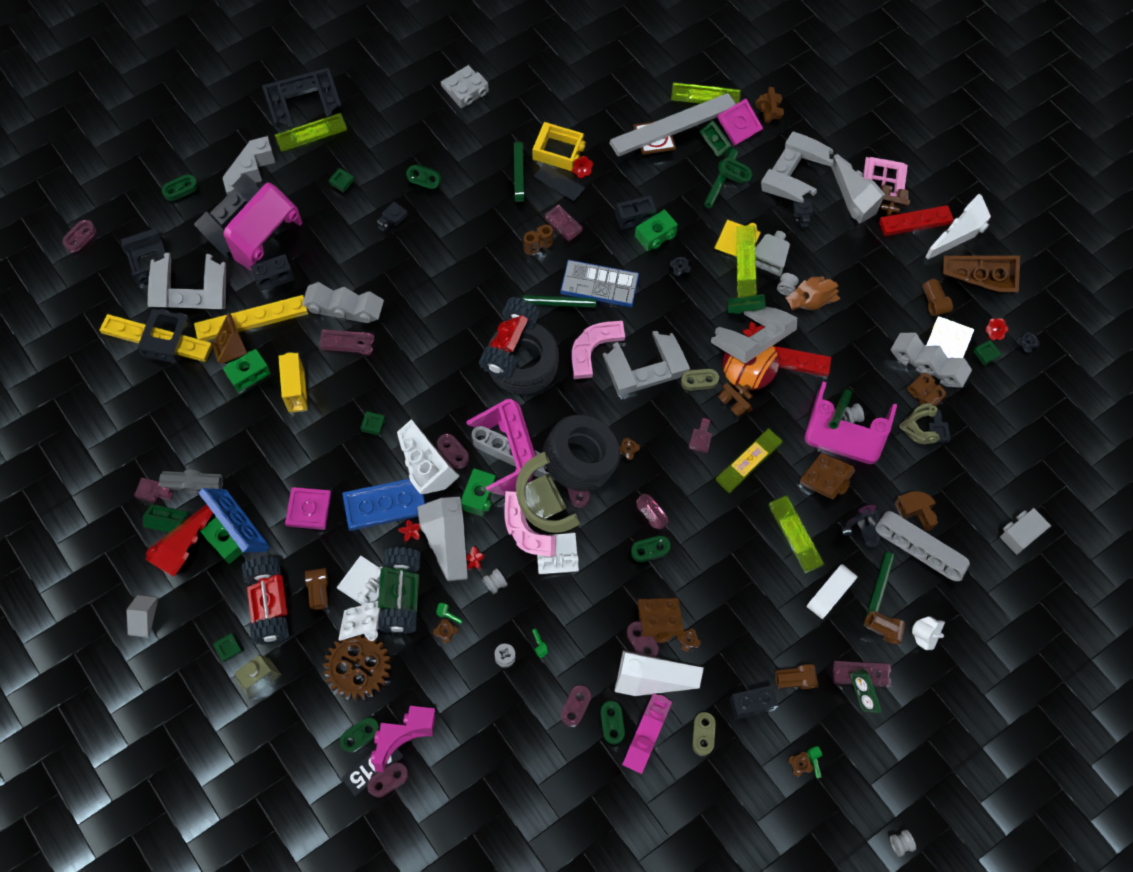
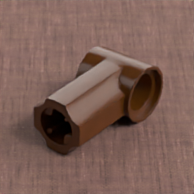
M931 279L924 283L922 287L929 301L928 308L930 314L937 316L952 312V301L950 297L945 296L939 281Z
M327 569L306 570L305 580L309 590L310 609L320 610L328 607Z
M871 611L865 618L864 624H866V628L884 636L883 639L889 643L901 644L906 623L899 619L888 618L876 611Z
M812 664L802 665L796 669L777 670L775 672L778 689L796 687L811 689L819 686L816 668Z

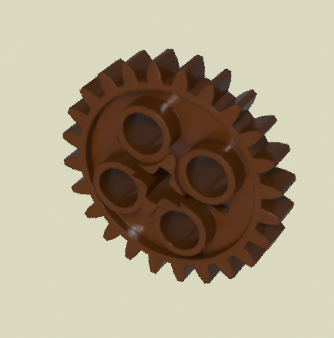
M357 635V638L350 637L349 640L343 639L341 644L335 641L336 649L329 648L332 655H325L329 663L323 664L324 668L329 669L323 674L329 677L326 680L327 684L333 683L331 690L335 691L338 689L337 695L339 697L345 693L346 700L352 695L354 701L357 700L358 695L365 700L366 693L373 697L372 690L374 689L380 692L378 685H386L383 677H390L385 670L391 669V666L386 664L391 659L389 656H385L388 651L387 649H382L383 643L376 644L377 638L374 641H369L366 636L362 638L361 635ZM352 649H359L360 652L357 656H350ZM342 657L348 658L356 665L360 664L364 670L372 673L373 676H368L359 668L354 669L353 665L342 660ZM370 659L377 660L376 665L373 667H367V662ZM347 666L348 670L344 674H338L339 668ZM357 677H365L363 684H355Z

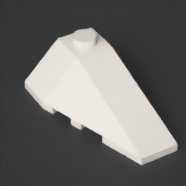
M980 194L964 209L959 219L956 218L947 232L945 231L931 246L926 255L927 259L975 237L979 232L983 233L989 226L987 222L991 216Z
M412 420L397 432L401 449L405 454V464L409 469L410 481L421 495L444 490L459 477L449 462Z
M623 651L615 692L640 696L700 688L703 667Z

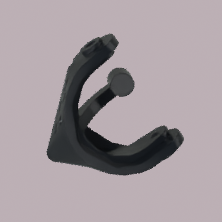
M877 504L866 505L858 509L857 515L846 523L845 528H842L843 536L852 534L851 527L858 523L865 545L868 547L879 545L880 535L876 531V525L880 521ZM865 517H868V526L865 525Z

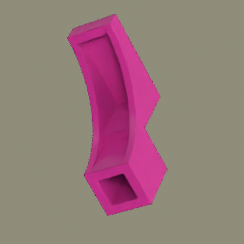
M653 693L622 765L642 774L672 701L664 696Z
M410 706L409 713H405L404 725L381 723L380 730H376L375 734L377 748L376 751H372L371 763L374 764L376 772H384L386 763L392 753L405 742L418 737L433 736L436 719L435 708Z

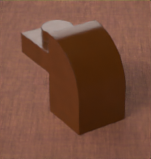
M913 491L899 496L894 502L902 518L907 519L917 515L925 532L932 530L938 524L935 512L931 511L935 501L928 494Z

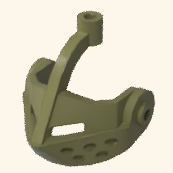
M929 403L922 404L899 425L900 429L916 443L929 444L939 441L940 438L936 432H923L915 422L924 416L934 417L937 413V407Z

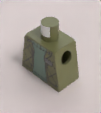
M262 655L256 656L235 672L236 682L248 699L281 675L270 658Z

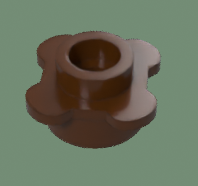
M625 438L621 446H619L620 454L626 456L628 460H632L635 452L639 451L640 446L633 440Z
M443 619L438 627L434 629L433 633L436 637L439 636L443 643H449L451 641L450 638L458 633V628L452 626L447 619Z
M690 628L683 635L677 636V640L680 641L681 649L684 652H688L690 648H698L700 646V640L697 639L694 629Z
M801 752L796 757L791 756L788 760L789 764L793 767V774L797 777L801 776L804 772L810 773L813 770L808 754L805 752Z

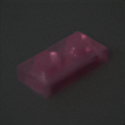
M559 205L545 214V219L568 241L582 232V227Z

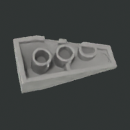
M838 154L834 155L831 168L848 210L854 219L862 223L877 214L885 194L871 179L866 180L862 177V172L859 170L855 172L850 163Z
M460 497L440 498L418 506L420 528L425 533L429 541L428 544L433 549L446 580H467L464 524Z

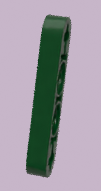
M514 142L515 202H524L523 142Z

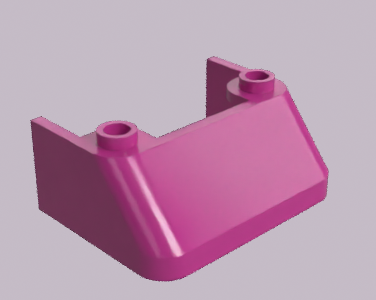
M266 183L227 225L224 231V237L234 260L251 270V265L256 264L255 262L262 258L264 254L262 244L283 220L287 223L295 222L298 225L302 224L298 208L275 185Z
M822 382L808 422L805 441L813 447L867 464L877 462L891 430L897 404L892 405L885 419H875L870 429L844 420L840 421L837 429H831L829 422L835 409L831 402L822 399L826 382Z
M506 399L467 421V425L474 428L483 426L490 429L499 424L500 430L507 434L517 469L514 473L486 487L487 491L505 496V491L516 490L517 477L521 468L527 461L535 457L520 405L512 399ZM533 474L530 476L527 483H529L532 480Z

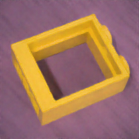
M544 122L532 149L533 160L572 171L574 160L580 159L579 153L580 151L583 152L585 148L584 134ZM552 138L575 145L571 158L544 151L548 139Z
M298 353L280 355L281 391L288 412L308 410L305 370Z

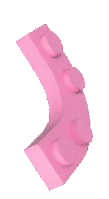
M623 321L603 322L592 325L585 329L579 338L575 340L572 348L574 379L593 377L591 353L596 346L605 342L625 340Z
M505 491V523L509 535L512 534L516 540V545L531 554L555 556L556 536L534 532L528 526L526 517L520 509L516 491Z

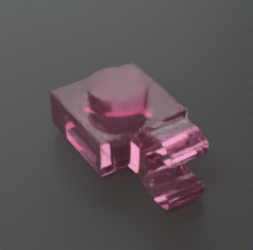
M703 418L700 430H693L689 449L703 453L708 452L712 433L707 432L709 419Z
M141 478L134 496L138 499L155 502L157 497L170 500L173 493L169 492L168 488L160 487V482Z

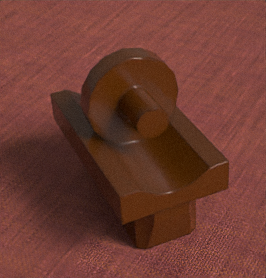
M769 87L768 92L760 95L759 99L755 102L756 108L761 109V112L764 113L766 123H770L772 119H780L784 114L783 108L777 107L781 103L782 97L781 94L775 93L774 87Z
M883 185L881 187L885 194L881 202L884 203L881 205V209L887 210V216H891L892 212L898 213L899 207L906 208L909 205L908 190L898 189L897 196H891V186Z
M727 382L723 385L724 390L718 397L725 405L734 398L737 403L731 410L738 417L746 411L749 413L752 410L751 405L742 398L744 396L748 400L752 398V395L749 393L751 387L748 384L743 387L738 383L735 386L739 390L738 393Z

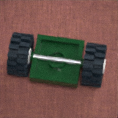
M395 547V549L389 548L384 551L383 568H380L378 608L385 609V611L382 610L379 615L380 631L393 634H407L416 630L419 574L412 572H417L420 568V552L415 549Z

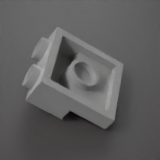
M469 65L441 81V86L460 108L471 104L474 100L489 92L488 82L479 72L475 73Z

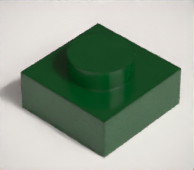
M340 168L329 179L330 185L343 193L354 182V176Z
M991 340L976 347L973 351L984 366L1001 356V353Z
M366 411L361 431L380 436L385 416Z
M232 633L213 644L224 663L242 653Z

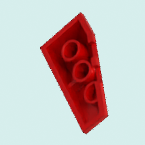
M206 504L159 540L155 546L152 545L146 552L147 557L145 560L174 577L189 555L186 550L196 543L198 539L197 531L205 527L213 513L209 506Z

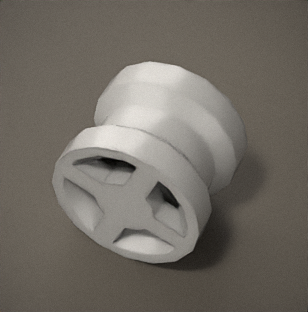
M782 274L780 278L781 283L778 284L777 290L781 294L789 296L795 291V286L799 282L798 278L793 274Z
M854 404L851 408L846 407L843 414L844 421L850 423L864 421V412L860 404Z
M498 569L493 570L491 575L483 577L484 582L493 594L500 587L504 588L507 586L504 577Z
M501 644L496 648L495 660L499 666L509 667L515 662V650L511 645Z
M908 830L901 831V834L898 836L895 834L890 836L891 845L897 856L901 857L907 851L913 852L916 850L914 839Z

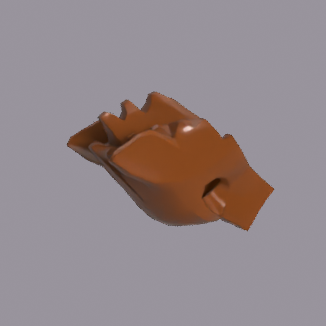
M823 276L811 277L808 281L804 280L785 299L789 303L791 310L798 308L811 311L818 310L827 303L840 300V297L837 295L839 291L836 290L838 284L831 279L825 280Z

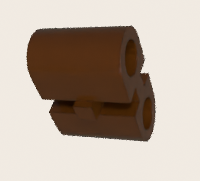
M543 225L537 228V232L532 230L526 233L523 238L524 252L528 255H533L540 252V248L544 250L553 244L552 227Z
M923 372L907 387L908 392L915 399L918 398L921 405L929 403L936 406L946 397L945 390L939 384L936 385L934 383L935 380L926 372Z

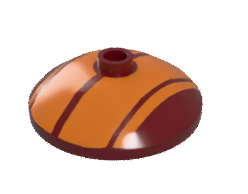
M773 345L747 363H743L725 352L723 358V371L728 381L734 386L738 383L743 387L748 384L751 387L750 391L758 390L768 385L775 378L779 369V357Z

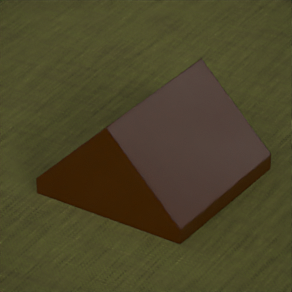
M229 313L212 343L218 363H224L247 354L234 319Z

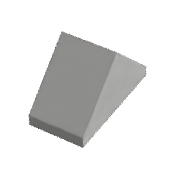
M137 595L127 608L129 636L149 638L158 602L157 597Z

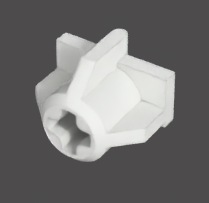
M932 617L916 621L913 625L912 633L917 644L925 650H933L938 638L944 637L941 631L945 622L942 620L937 621Z

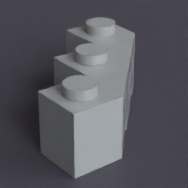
M268 136L250 140L223 176L227 195L234 189L232 185L244 173L251 177L255 183L260 182L262 179L258 167L275 163Z
M317 282L308 286L302 305L312 313L369 323L379 319L384 300L370 291L361 295H357L345 287L333 291Z
M900 333L891 348L899 362L907 365V363L917 367L916 371L920 373L926 372L930 376H935L941 380V384L947 387H963L972 371L964 358L947 357L940 345H924L916 333Z

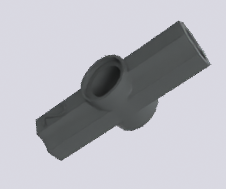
M185 470L184 472L163 471L159 479L161 489L181 490L188 494H197L202 488L222 489L223 477L221 474H203L196 470Z

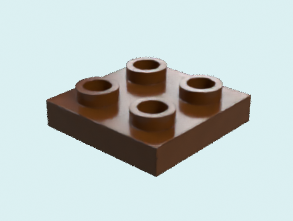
M821 453L800 479V483L802 486L834 499L838 493L844 494L847 491L850 483L849 478L853 475L855 469L849 464Z
M678 598L638 599L643 637L653 636L656 642L664 643L669 641L672 636L683 635L684 627Z

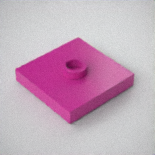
M747 99L717 115L733 146L763 129Z
M292 487L285 525L287 527L325 530L331 491Z

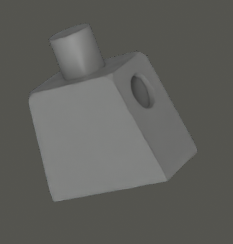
M777 231L774 236L770 234L764 236L755 248V266L781 276L790 245L789 242L784 241L785 233Z

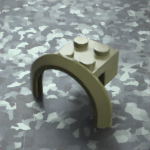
M543 452L527 461L518 474L516 482L518 504L525 517L536 527L548 532H564L581 523L576 513L561 520L553 521L546 519L567 508L550 473L527 483L534 471L550 463L546 453Z

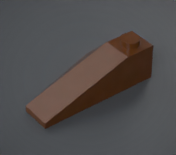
M944 256V275L997 292H1019L1020 256Z

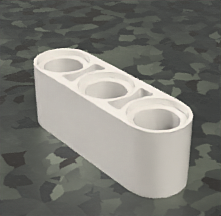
M841 564L806 607L823 619L858 576Z

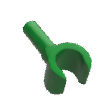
M439 603L436 611L439 617H447L459 624L462 623V619L448 612V605Z
M533 629L532 632L538 644L534 650L542 658L548 653L547 646L541 640L537 629Z
M816 746L809 749L807 754L814 766L816 778H820L821 773L817 759L822 757V752Z

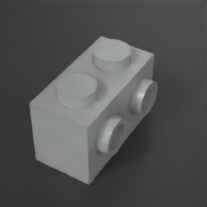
M1034 508L1030 512L1025 510L1017 517L1018 522L1015 524L1010 522L1003 528L1005 533L1000 538L1016 555L1051 526Z

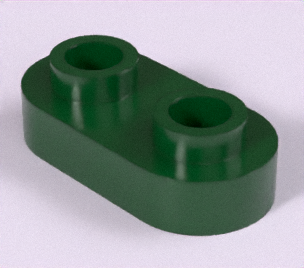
M725 158L719 163L720 173L737 183L745 184L752 177V172L748 166L732 158Z
M421 165L409 167L406 173L410 182L430 189L438 187L442 181L438 171ZM415 171L419 172V176H416ZM432 176L435 177V179H436L435 182L432 181V179H431Z
M184 175L166 183L162 187V193L167 200L175 201L195 192L198 188V183L194 176Z
M664 536L638 541L632 546L631 555L637 562H646L664 557L669 553L670 542ZM661 545L663 550H658L656 546ZM642 550L645 554L639 555L637 552Z
M609 701L602 706L600 712L603 735L606 742L616 745L623 740L625 735L622 710L618 703ZM613 710L615 715L610 717L607 715V711ZM616 731L618 736L613 738L610 736V732Z
M372 718L363 719L341 735L340 746L348 753L358 751L375 739L376 730H380L379 724ZM367 727H373L371 733H366ZM355 739L354 745L349 746L348 741Z

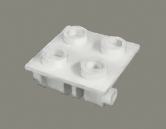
M575 533L553 535L556 536L555 556L537 555L539 574L579 571Z
M360 556L337 586V589L361 605L375 602L379 596L380 568Z
M378 601L344 610L339 641L365 634L369 641H374L378 637L377 630L379 629V615L381 612L380 608H378Z

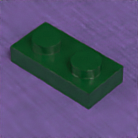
M765 294L728 299V313L739 314L743 311H760L765 309Z

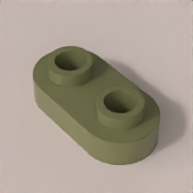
M713 369L686 371L682 375L681 385L689 391L713 389L718 384L719 375ZM691 380L693 384H689L687 381Z
M703 712L698 714L694 720L692 747L696 754L706 756L714 748L715 719L711 714ZM705 719L709 725L703 726L701 721ZM700 741H706L707 747H702Z

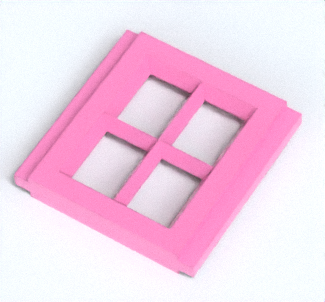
M866 157L863 178L866 180L871 179L872 181L873 179L882 181V186L886 182L895 183L894 193L890 195L897 196L898 189H905L908 165ZM874 166L884 167L883 177L873 175ZM887 168L897 170L896 179L886 178Z

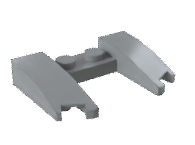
M792 132L785 143V150L772 170L769 169L762 179V191L803 203L804 199L802 196L806 193L814 196L817 193V189L790 177L801 158L832 167L833 159H829V154H833V149L810 137Z
M165 253V258L157 262L155 259L151 260L148 283V307L226 309L225 262H222L220 265L212 261L213 256L211 254H206L204 290L171 289V253Z
M765 307V309L760 311H744V315L765 326V328L748 338L735 331L718 327L715 330L717 335L711 338V343L743 363H747L797 330V317L770 307Z
M658 331L652 332L663 362L631 371L618 342L613 345L614 349L610 353L603 354L618 396L680 378L686 371L690 370L673 333H670V336L660 335Z

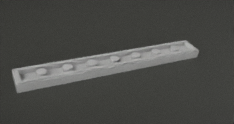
M727 93L610 140V145L619 157L716 118L717 115L736 104Z

